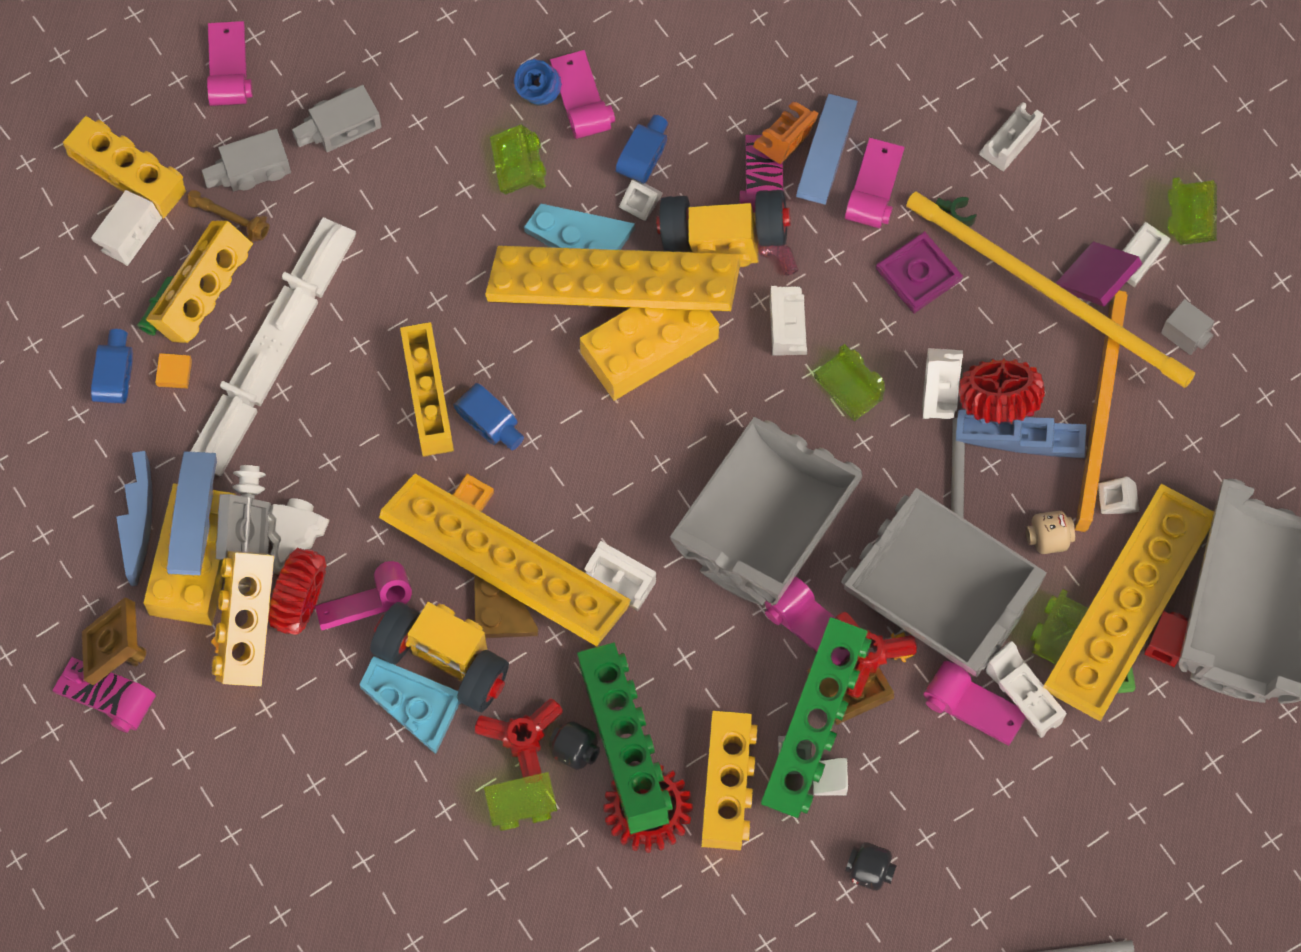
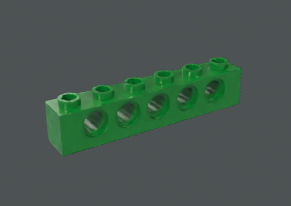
M830 617L761 805L795 818H799L801 812L808 814L814 795L809 794V790L813 781L819 783L826 765L820 762L824 750L831 752L837 733L833 732L832 728L836 719L842 721L849 703L843 700L847 688L854 690L860 671L855 669L858 658H866L872 641L866 638L867 630ZM844 647L849 650L850 661L846 665L837 666L833 663L831 656L836 648ZM827 678L835 679L839 685L838 693L833 697H825L820 691L822 681ZM815 709H821L827 715V723L819 729L812 727L808 720L809 714ZM803 740H809L815 745L816 752L811 759H802L797 753V746ZM797 771L802 774L804 784L800 790L793 791L787 787L785 779L788 773Z
M615 642L577 652L581 674L630 834L669 824L667 811L673 809L668 790L661 791L659 782L664 781L659 762L653 763L650 754L655 753L651 735L643 734L642 727L646 726L642 707L635 708L633 702L638 696L633 679L627 681L625 673L629 672L625 653L618 654ZM607 680H614L611 683H603ZM615 707H623L620 710H611ZM623 734H631V736L627 738L620 737ZM634 761L641 762L640 764L635 766L628 765L629 763ZM642 789L650 790L645 794L637 793L639 790Z

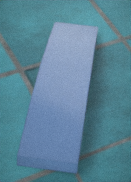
M828 94L796 197L826 205L858 101Z
M958 410L956 441L1018 453L1085 458L1087 424L1055 423L1054 418L1025 417L1024 421L1013 420L1012 424L1009 422L998 424L995 421L986 423L985 419L975 420L974 415H967L966 410Z
M145 451L132 453L137 482L124 485L129 514L116 517L125 574L131 586L138 585L147 555L152 525V480L150 462Z
M185 451L183 453L167 564L168 574H201L210 529L209 514L213 499L212 485L217 464L216 453Z

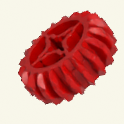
M992 358L987 363L980 361L979 366H970L969 371L963 372V378L960 379L959 385L960 402L962 408L966 409V414L974 415L975 420L985 419L986 423L995 421L998 424L1001 422L1012 424L1013 420L1024 421L1025 416H1034V411L1040 410L1043 397L1045 396L1042 374L1037 373L1036 367H1029L1028 362L1018 363L1017 359L1007 361L1003 358L996 361Z
M296 548L290 553L276 580L270 600L268 616L270 627L277 629L279 632L298 635L305 629L307 622L310 621V617L314 612L325 582L324 577L327 565L324 556L316 551Z
M660 765L663 774L664 766ZM673 770L669 771L666 776L663 775L664 781L659 782L660 788L668 790L670 798L672 797L675 803L676 810L669 824L655 827L654 831H640L630 834L626 818L622 816L620 810L621 802L614 780L611 781V787L614 791H606L605 799L610 802L603 805V811L610 814L605 818L606 825H615L611 829L612 836H618L623 833L620 839L622 845H626L631 839L633 840L632 850L637 851L640 843L645 844L646 853H650L653 843L657 844L659 851L664 850L663 840L665 839L671 845L676 844V837L673 832L684 836L685 828L681 824L687 825L691 823V817L685 813L693 810V804L685 802L691 798L690 791H681L685 786V781L680 779L673 783L676 774ZM642 789V790H639L637 793H638V794H645V793H647V791H645L644 789Z

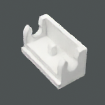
M1024 102L1017 107L1015 112L984 145L979 153L980 156L1003 172L1040 130L1044 114L1038 110L1032 115L1028 114L1025 110L1026 103Z
M125 190L91 239L94 243L103 247L101 250L103 253L128 266L162 217L151 201Z
M771 286L772 356L807 355L804 294H802V289L800 287Z
M928 348L922 401L923 419L954 418L955 411H957L963 350Z
M602 541L598 544L597 549L584 569L586 574L631 600L629 607L636 611L640 609L656 583L655 571Z
M1025 663L999 681V688L1009 695L1036 728V733L1040 738L1044 737L1050 728L1053 727L1055 729L1062 724L1067 713L1048 690L1043 688L1044 685Z

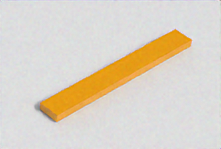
M1119 290L1110 302L1108 318L1123 327L1128 294L1125 291ZM1105 335L1075 523V530L1081 532L1088 531L1093 521L1120 347L1119 343Z

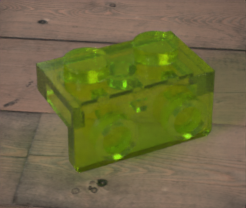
M1179 177L1173 178L1172 189L1168 191L1169 204L1172 207V216L1168 217L1169 233L1175 236L1180 245L1217 241V185L1215 181L1183 184Z

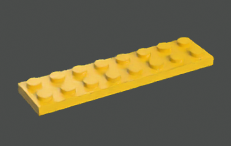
M498 246L485 294L488 302L731 311L741 261L739 254Z
M416 473L381 509L380 519L596 647L629 607L631 601L629 598Z
M1163 484L1159 486L1043 688L1056 698L1101 722L1209 532L1214 511Z

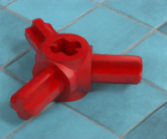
M842 612L835 617L837 620L859 627L847 612ZM867 630L866 638L872 640L869 648H873L874 652H870L866 658H858L855 667L856 670L860 671L854 690L847 688L845 694L859 698L862 695L870 673H876L880 665L887 664L886 659L915 655L917 653V646L914 636L883 640L882 635L877 636Z
M551 698L530 717L524 715L522 718H510L509 722L481 715L476 721L475 733L503 741V747L510 748L512 756L518 757L524 783L534 784L543 778L537 752L541 750L539 741L545 737L543 731L562 714L563 709L558 702ZM521 732H527L529 739L524 737L525 741H518L517 734L521 736Z

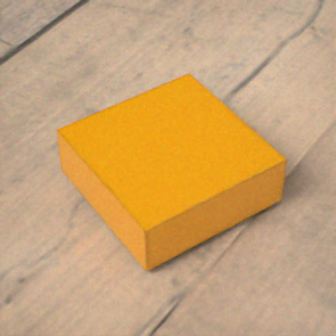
M159 353L156 385L158 387L188 389L192 364L191 356Z
M466 474L453 493V496L482 512L494 494V488Z

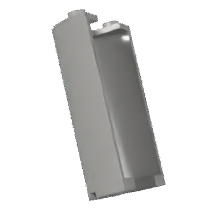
M1223 479L1178 662L1179 668L1182 672L1189 670L1191 672L1190 679L1194 682L1235 698L1265 703L1266 699L1269 700L1271 697H1277L1280 704L1301 701V517L1296 516L1291 510L1283 508L1274 509L1265 506V503L1258 499H1249L1254 493V488L1245 486L1244 482L1237 479Z

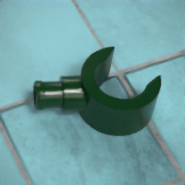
M959 197L953 202L950 200L945 201L941 198L937 199L936 204L943 211L949 213L968 227L972 226L976 221L977 214L970 215L969 217H960L955 212L958 208L968 205V197Z

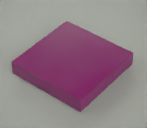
M925 231L876 264V270L913 314L963 279V275Z
M1093 241L1056 284L1078 298L1104 307L1137 271L1142 262L1139 256Z

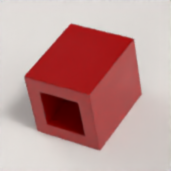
M1163 611L1144 655L1175 668L1181 654L1188 624L1187 618L1176 612L1167 613Z

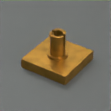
M126 597L82 631L84 681L95 685L123 662L127 661L135 667L145 659L146 649L137 645L136 608L134 601Z

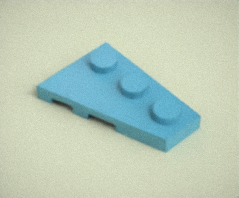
M540 204L525 225L524 231L552 248L621 250L635 230V223Z
M374 656L360 682V688L433 753H437L460 704V701L457 700V690Z

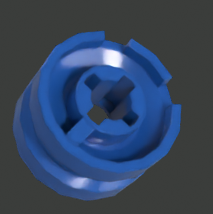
M536 59L527 60L521 64L514 77V85L518 94L530 103L539 106L547 105L554 101L559 95L562 86L558 71L545 61ZM535 79H540V86L534 85Z

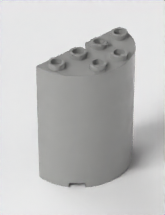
M753 417L671 534L670 539L686 559L698 561L702 565L700 572L719 586L750 602L763 605L767 601L772 606L776 605L861 481L862 471L851 462L846 461L843 463L835 459L824 448L808 449L806 447L808 444L802 437L797 434L789 435L781 431L772 421L765 420L763 422Z
M916 488L910 497L904 495L895 508V511L898 512L892 521L888 518L884 521L877 532L879 537L875 544H867L859 557L861 562L856 569L851 567L841 583L844 585L845 591L977 677L981 670L987 667L988 661L1007 640L1024 614L1023 609L1037 593L1047 572Z

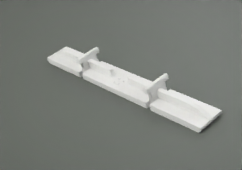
M323 217L292 273H283L282 278L288 281L290 288L284 285L229 383L221 382L220 387L227 391L228 396L222 395L190 451L216 453V475L221 476L224 473L257 414V409L253 408L254 405H262L318 305V300L314 299L315 296L320 298L323 296L351 246L356 231Z

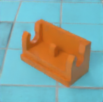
M792 102L789 108L796 111L799 118L784 111L781 117L769 129H765L762 132L763 135L757 138L753 145L755 149L780 165L809 136L819 114L814 110L810 111L797 102Z

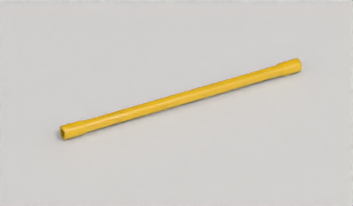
M915 191L908 199L906 207L926 220L934 222L1144 359L1183 388H1186L1194 378L1195 372L1176 359L1163 354L943 211L936 203L919 192Z

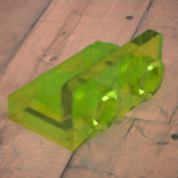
M520 124L490 137L499 189L502 193L506 195L531 184L538 189L546 187L544 180L546 169L540 160L539 154L541 143L535 132Z
M846 344L839 347V352L835 357L814 372V378L854 422L883 400L885 392L883 379L877 372H871L864 365L862 356L855 349L850 350Z
M1064 589L1061 590L1058 597L1051 596L1044 610V613L1049 616L1045 624L1038 622L1030 640L1035 642L1032 653L1054 664H1057L1089 609L1066 597L1068 591Z
M549 772L483 787L492 826L499 825L500 831L520 827L518 820L530 817L533 823L552 819L551 812L558 811Z

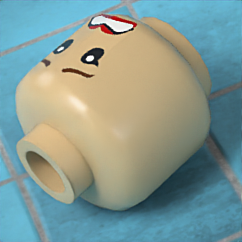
M1062 511L1035 514L1032 518L1031 526H1026L1028 544L1035 545L1036 550L1040 554L1067 551L1071 542H1075V528L1072 518L1066 517Z

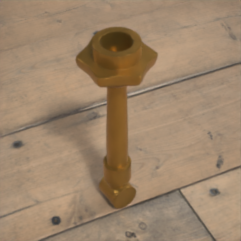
M197 190L189 192L188 205L190 207L199 206V208L207 212H213L246 227L248 239L251 242L263 240L267 236L270 225L266 223V216H257L249 221L215 204L206 197L202 198L201 193Z

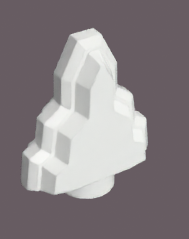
M292 498L289 499L287 506L273 504L270 507L268 538L274 544L271 555L274 556L273 570L277 575H280V571L284 567L285 560L289 558L290 553L296 548L311 549L316 537L323 536L329 524V519L314 513V506L307 501Z

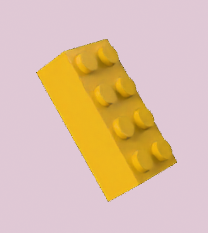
M631 307L580 337V353L613 401L719 339V323L710 310Z
M173 483L144 605L150 616L213 626L219 593L224 579L221 574L223 560L216 559L220 494H236L213 490L209 514L210 529L201 574H168L167 564L178 486V484Z

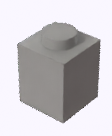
M1184 299L1166 320L1161 334L1189 355H1192L1198 347L1203 350L1213 337L1210 331L1215 321Z

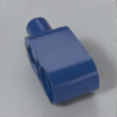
M653 115L646 127L640 124L636 126L618 159L616 173L643 184L647 182L667 142V135L663 134L668 126L665 118Z
M109 330L107 345H98L91 385L93 402L125 404L127 401L133 351L132 347L126 346L128 333L124 330Z
M475 383L453 404L456 412L492 445L502 441L513 451L523 442L524 436L514 428L518 424L514 415L479 383Z

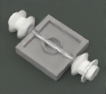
M241 465L240 471L233 472L234 475L240 478L239 484L232 486V488L239 494H242L241 496L220 494L216 559L223 560L227 558L228 551L268 554V516L271 503L255 499V495L265 490L264 487L259 485V478L266 476V474L259 472V466ZM248 577L242 578L238 584V590L241 594L247 593L251 587V581Z

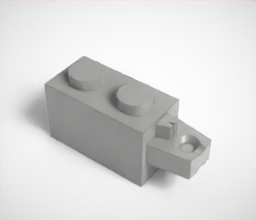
M361 85L357 88L346 89L341 95L331 100H323L315 104L313 108L308 110L310 116L304 119L303 124L292 129V133L299 147L315 142V144L322 143L326 152H330L382 127L379 112L364 85Z
M277 129L218 147L221 159L215 161V165L202 170L207 188L223 185V187L231 186L233 192L249 190L256 184L265 181H277L291 173Z

